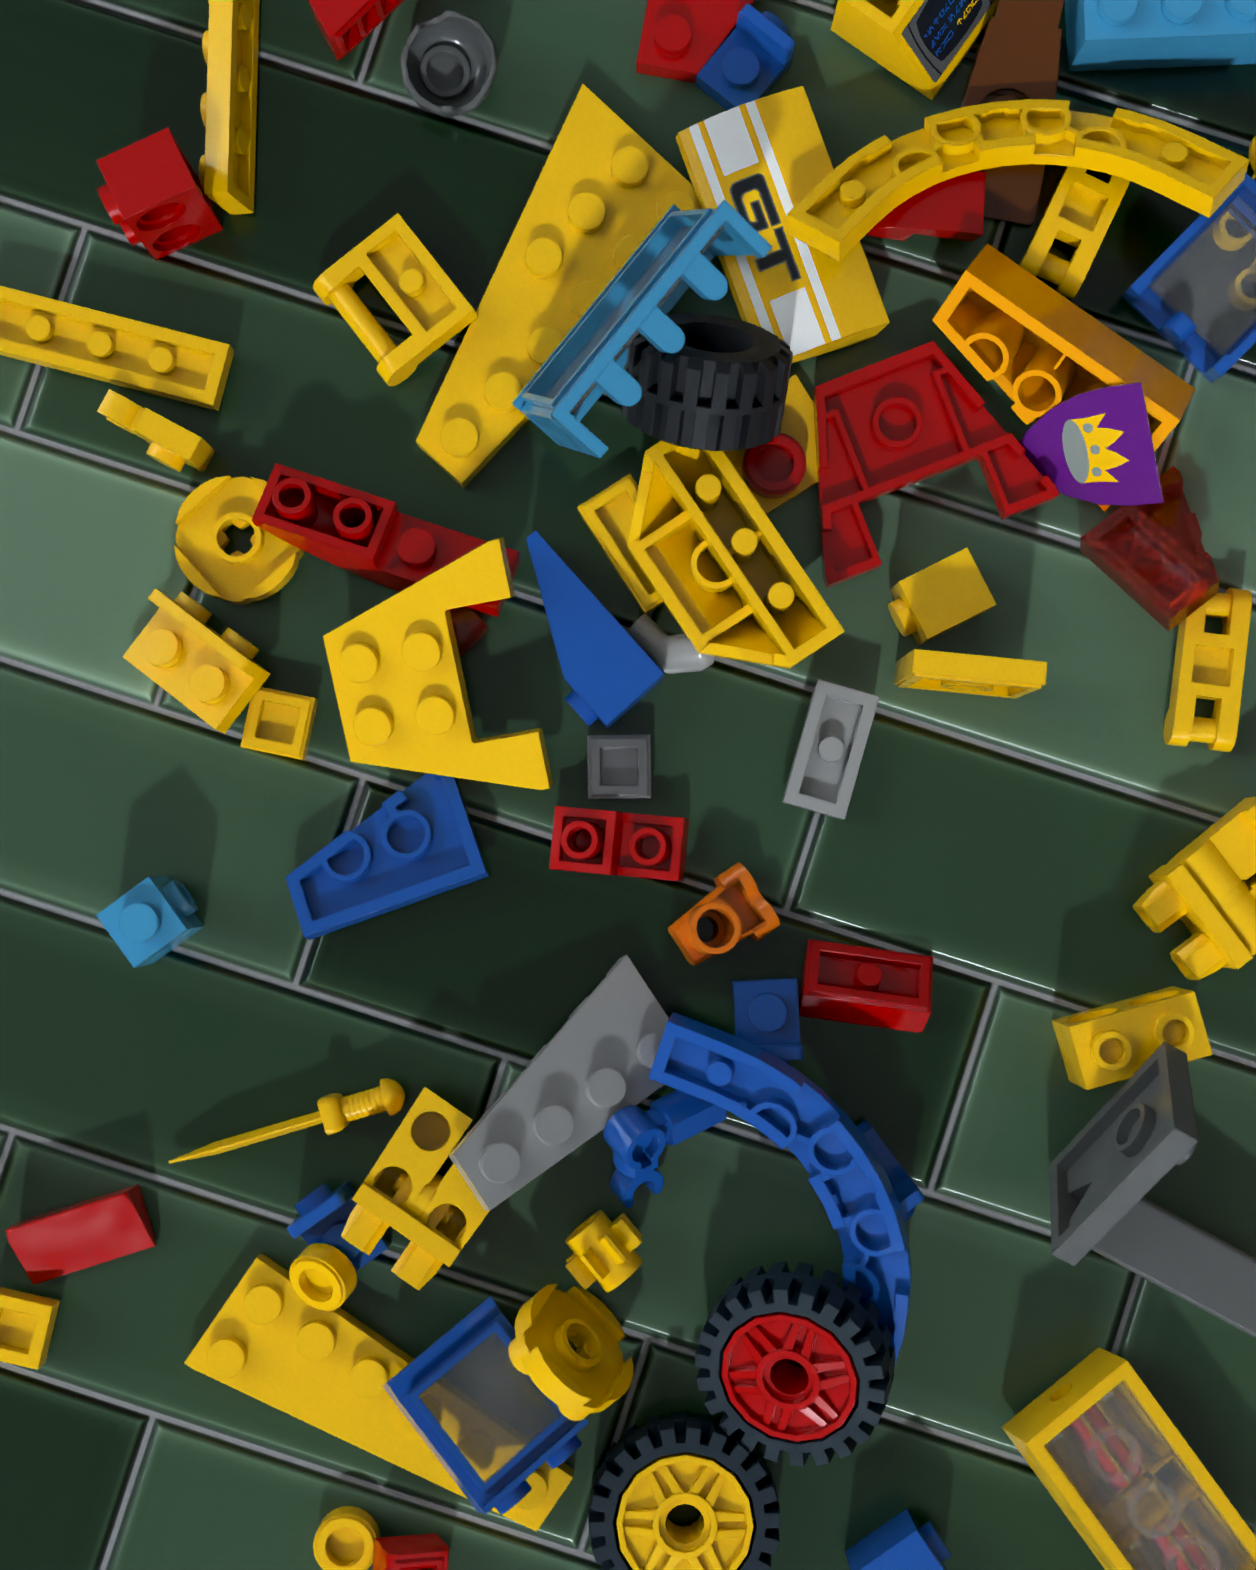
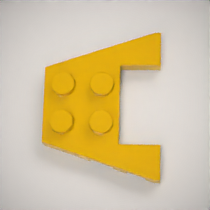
M503 537L483 544L323 636L351 762L536 790L551 788L553 779L542 728L480 739L476 737L450 609L507 599L515 595Z

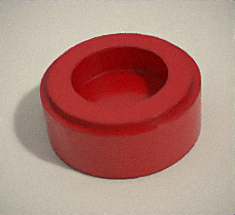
M781 432L778 436L774 437L773 441L767 444L746 449L742 461V474L747 486L757 495L769 499L782 498L795 491L806 471V456L803 448L793 437Z

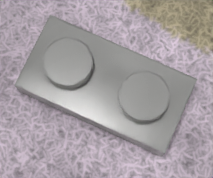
M820 679L815 682L782 803L841 820L845 819L879 696Z

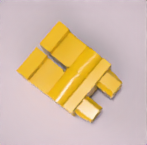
M1256 796L1243 799L1177 853L1166 865H1162L1151 873L1148 877L1154 884L1133 905V909L1145 925L1154 933H1161L1179 918L1191 932V937L1169 953L1173 962L1188 980L1198 981L1221 968L1239 969L1254 958L1253 955L1256 954Z
M426 1087L423 1088L363 1184L351 1199L357 1204L350 1213L341 1234L343 1239L367 1255H370L389 1226L411 1240L391 1271L417 1290H420L438 1272L443 1263L448 1267L451 1266L461 1249L489 1213V1211H484L454 1163H452L444 1176L437 1173L473 1120Z

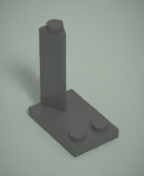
M1164 1041L1049 1164L1052 1255L1075 1266L1090 1250H1093L1256 1338V1258L1144 1197L1175 1164L1181 1165L1190 1158L1198 1142L1187 1053Z

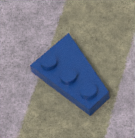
M426 773L404 791L398 790L381 803L383 807L353 830L343 832L285 877L303 936L306 939L311 940L489 876L456 777Z

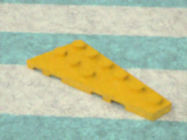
M582 84L476 310L478 318L470 323L416 439L417 445L463 488L529 420L511 403L669 208L675 204L681 211L701 209L693 185L584 84Z

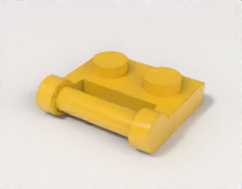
M399 213L320 274L312 286L325 305L333 304L379 363L376 370L390 387L405 381L413 374L418 364L478 318L470 303ZM364 275H366L412 334L398 346L352 289L354 283Z

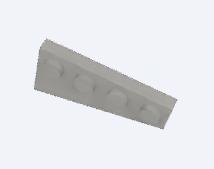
M627 955L618 959L606 973V977L572 1012L568 1021L527 1064L528 1067L507 1091L500 1095L448 1155L484 1211H491L603 1130L615 1112L623 1107L636 1106L664 1085L649 1079V1075L669 1017Z

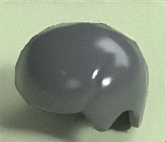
M445 10L441 15L416 25L409 34L400 57L403 84L420 108L443 117L459 116L476 109L488 97L498 73L495 42L480 21L453 10Z

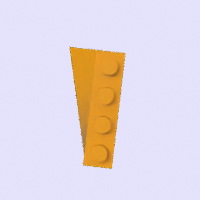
M988 243L965 270L932 319L986 381L994 380L1014 402L1010 408L1026 425L1031 422L1035 424L1051 408L1077 394L1108 386L1141 382L1155 452L1180 422L1196 390ZM1110 505L1099 506L1105 512Z

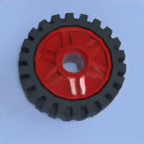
M777 1262L772 1264L767 1273L760 1266L750 1270L744 1280L741 1277L736 1279L716 1303L698 1340L700 1344L695 1353V1367L700 1368L696 1377L699 1391H709L704 1404L711 1415L721 1411L724 1412L719 1426L728 1436L738 1428L743 1431L740 1444L750 1452H752L757 1442L766 1445L763 1458L776 1463L782 1452L787 1451L789 1453L790 1466L804 1467L810 1454H812L816 1466L829 1464L835 1452L840 1459L852 1454L856 1444L858 1443L862 1446L871 1436L874 1427L878 1425L887 1404L895 1374L893 1372L896 1362L895 1348H889L892 1336L887 1323L877 1325L880 1311L872 1301L863 1306L859 1303L862 1290L852 1282L844 1290L836 1287L839 1274L826 1269L821 1279L813 1277V1264L800 1262L792 1273L789 1271L787 1262ZM787 1359L795 1360L804 1368L792 1365L787 1361Z

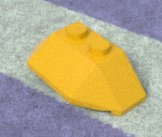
M659 441L645 451L627 548L698 654L790 669L845 632L724 451L691 449L664 441Z

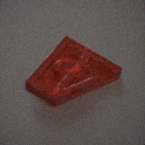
M1174 466L1159 477L1164 503L1133 506L1122 505L1080 538V551L1168 632L1218 593L1219 578L1211 556L1205 552L1202 544V531L1196 514H1191L1183 491L1182 475Z

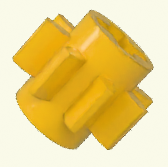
M599 1210L581 1223L566 1238L565 1243L574 1253L565 1260L567 1262L565 1267L584 1290L597 1281L605 1292H610L627 1280L642 1264L643 1259L634 1250L643 1242L641 1239L642 1234L624 1212L611 1222L602 1210Z

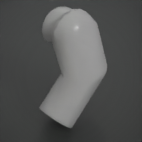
M645 613L627 630V633L662 672L668 674L698 672L706 669L715 661V656L698 654L685 633L668 635Z

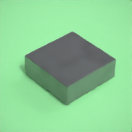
M587 735L588 799H651L650 735Z

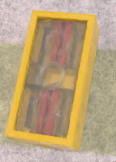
M1098 1347L1002 1426V1429L1105 1570H1256V1536L1126 1359Z

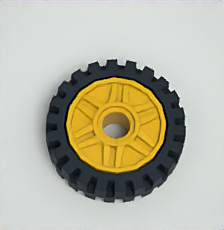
M686 1411L672 1412L671 1418L662 1420L660 1415H656L646 1419L645 1426L637 1429L634 1425L623 1433L622 1440L618 1444L614 1442L608 1449L602 1465L599 1464L593 1480L589 1499L588 1522L589 1536L596 1563H600L602 1570H770L772 1554H777L780 1542V1507L772 1475L763 1457L758 1454L756 1447L750 1452L740 1444L742 1437L738 1434L737 1430L728 1436L719 1424L713 1421L712 1416L698 1413L697 1418L687 1417ZM682 1504L692 1505L701 1512L697 1521L687 1526L675 1525L668 1519L667 1515L671 1509Z

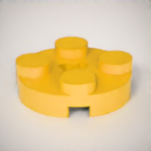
M229 475L215 477L206 481L193 490L182 503L175 522L178 528L175 535L177 546L174 544V549L179 567L193 585L213 598L225 600L236 605H246L253 601L266 599L281 590L295 574L299 561L305 551L254 525L252 517L267 482L251 477L252 479L243 476L232 478ZM233 524L241 530L246 529L249 525L254 529L255 533L250 538L253 546L245 554L237 550L228 555L224 550L230 541L225 531Z
M549 1284L538 1291L520 1308L515 1320L516 1338L509 1343L508 1347L509 1357L515 1368L521 1373L529 1375L540 1391L557 1404L560 1412L565 1417L573 1421H581L589 1414L602 1412L627 1392L633 1379V1360L631 1356L624 1362L618 1343L626 1336L616 1317L603 1302L582 1288L573 1286L570 1290L564 1292L558 1289L555 1290L558 1284ZM568 1340L572 1341L575 1344V1346L577 1347L576 1352L573 1350Z

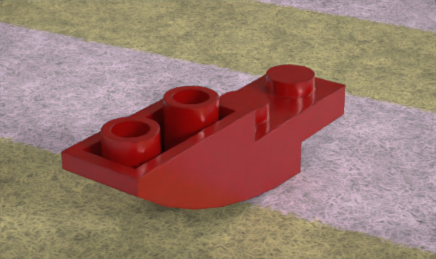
M275 463L252 517L254 525L281 540L337 567L398 592L403 591L488 542L399 513L397 504L394 501ZM505 547L513 581L520 563L519 551ZM505 599L465 607L499 617Z

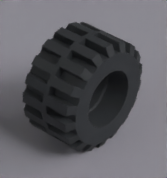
M683 313L667 315L685 335L684 346L676 353L659 351L637 330L630 337L626 372L640 384L642 395L639 402L635 405H622L621 411L622 415L627 417L626 421L633 427L640 429L641 432L673 445L707 451H732L754 448L757 445L773 441L774 437L779 435L793 352L790 350V346L778 338V336L754 324L729 317Z

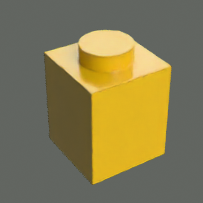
M966 547L899 581L890 590L894 601L888 603V608L900 633L904 637L912 634L919 646L985 613L997 604L971 553Z

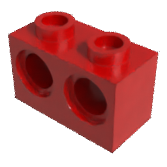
M168 127L96 160L107 183L98 187L97 191L111 220L115 225L120 224L132 246L141 242L155 260L161 259L223 230L209 197L204 194V189L197 172Z

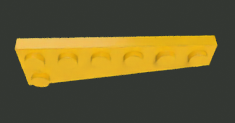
M260 1253L184 1364L468 1499L382 1387V1385L415 1359L341 1307L331 1311H324L306 1304L294 1291L290 1282L289 1271L263 1253ZM441 1377L419 1395V1398L484 1482L531 1441ZM544 1462L526 1478V1481L532 1487L530 1492L502 1516L537 1532L572 1481L574 1470L565 1463H561L556 1468L551 1469ZM495 1507L492 1509V1511L500 1514Z

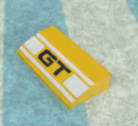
M804 86L781 91L745 103L678 132L675 138L701 209L717 208L723 200H726L772 246L764 258H756L754 255L719 256L742 321L759 326L785 341L793 352L792 363L872 340L890 323L860 241L840 261H837L787 234V214L834 170Z

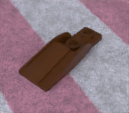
M998 0L995 16H991L978 45L965 84L960 108L996 101L1024 99L1055 100L1062 29L1058 27L1064 0ZM1014 165L979 170L980 172H986L984 218L1031 225L1036 219L1045 165Z

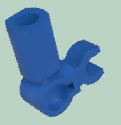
M675 1090L650 1102V1110L646 1112L633 1105L623 1107L615 1112L608 1120L603 1134L605 1142L612 1148L613 1163L616 1167L610 1180V1190L627 1209L634 1206V1192L642 1183L654 1195L660 1193L664 1185V1177L656 1168L658 1167V1157L663 1152L665 1144L674 1146L726 1120V1110L680 1090Z

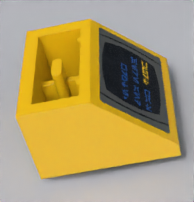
M838 0L831 31L933 101L983 31L991 16L995 14L998 0Z

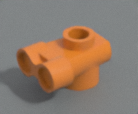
M737 862L715 877L714 882L717 887L668 927L670 935L692 966H696L716 954L729 951L736 943L747 937L757 942L780 926L779 918L774 909L763 898L752 875L740 862ZM701 917L710 920L714 928L712 937L706 942L701 941L697 934V923Z

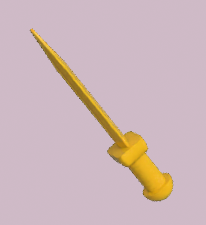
M383 1078L380 1079V1086L343 1097L340 1093L328 1094L317 1100L319 1109L317 1112L213 1142L168 1162L170 1164L224 1153L323 1123L325 1133L331 1135L344 1129L351 1121L384 1111H387L389 1116L397 1114L404 1105L405 1092L397 1081Z

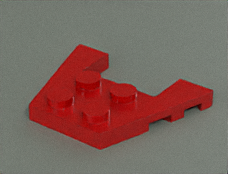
M934 341L827 381L814 388L813 404L822 572L826 588L877 569L882 565L859 506L870 500L974 460L979 462L1001 520L1052 501L1060 495L1051 479L1047 475L1043 477L1025 456L1024 452L1026 450L1013 434H1007L983 406L986 402Z

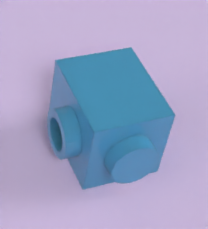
M168 876L147 877L96 915L134 968L155 963L204 927L194 913L198 910V906L191 894L177 879L171 881Z

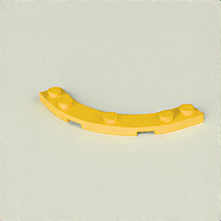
M1024 99L977 104L925 117L924 128L903 135L893 141L884 135L849 156L787 214V234L840 261L894 208L925 189L951 178L979 170L1028 164L1078 167L1107 173L1153 190L1210 218L1244 180L1249 159L1183 128L1131 110L1116 108L1113 117L1094 113L1070 111L1069 100Z

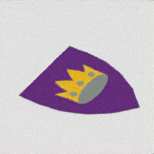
M1141 382L1108 386L1077 394L1051 408L1027 430L1020 441V444L1026 450L1024 452L1025 456L1043 477L1047 475L1056 485L1058 492L1068 497L1099 505L1133 506L1164 503Z

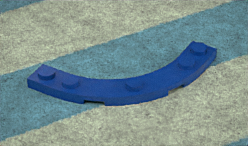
M673 1012L666 1023L649 1079L710 1102L735 1114L756 1127L781 1149L787 1147L799 1159L810 1174L808 1181L821 1200L833 1230L837 1229L844 1259L842 1264L843 1290L852 1282L862 1290L859 1301L862 1306L870 1301L875 1304L880 1311L877 1325L887 1323L892 1336L889 1348H895V1360L897 1361L907 1327L910 1308L912 1263L908 1234L899 1201L888 1175L871 1145L849 1116L820 1087L796 1068L770 1052L741 1038Z

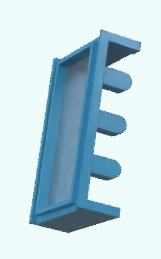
M723 200L717 208L681 211L675 204L672 205L511 404L557 445L601 459L609 448L580 421L603 393L619 405L633 406L639 402L642 395L641 386L623 369L627 363L628 346L640 333L661 352L676 353L680 351L685 343V335L667 316L673 306L689 287L705 300H719L727 293V279L710 262L714 256L754 255L756 258H764L772 246L726 200Z

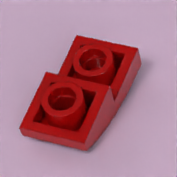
M975 171L960 175L925 189L894 208L865 236L905 241L913 234L973 242L983 235L986 172Z
M555 806L549 869L684 882L689 819Z

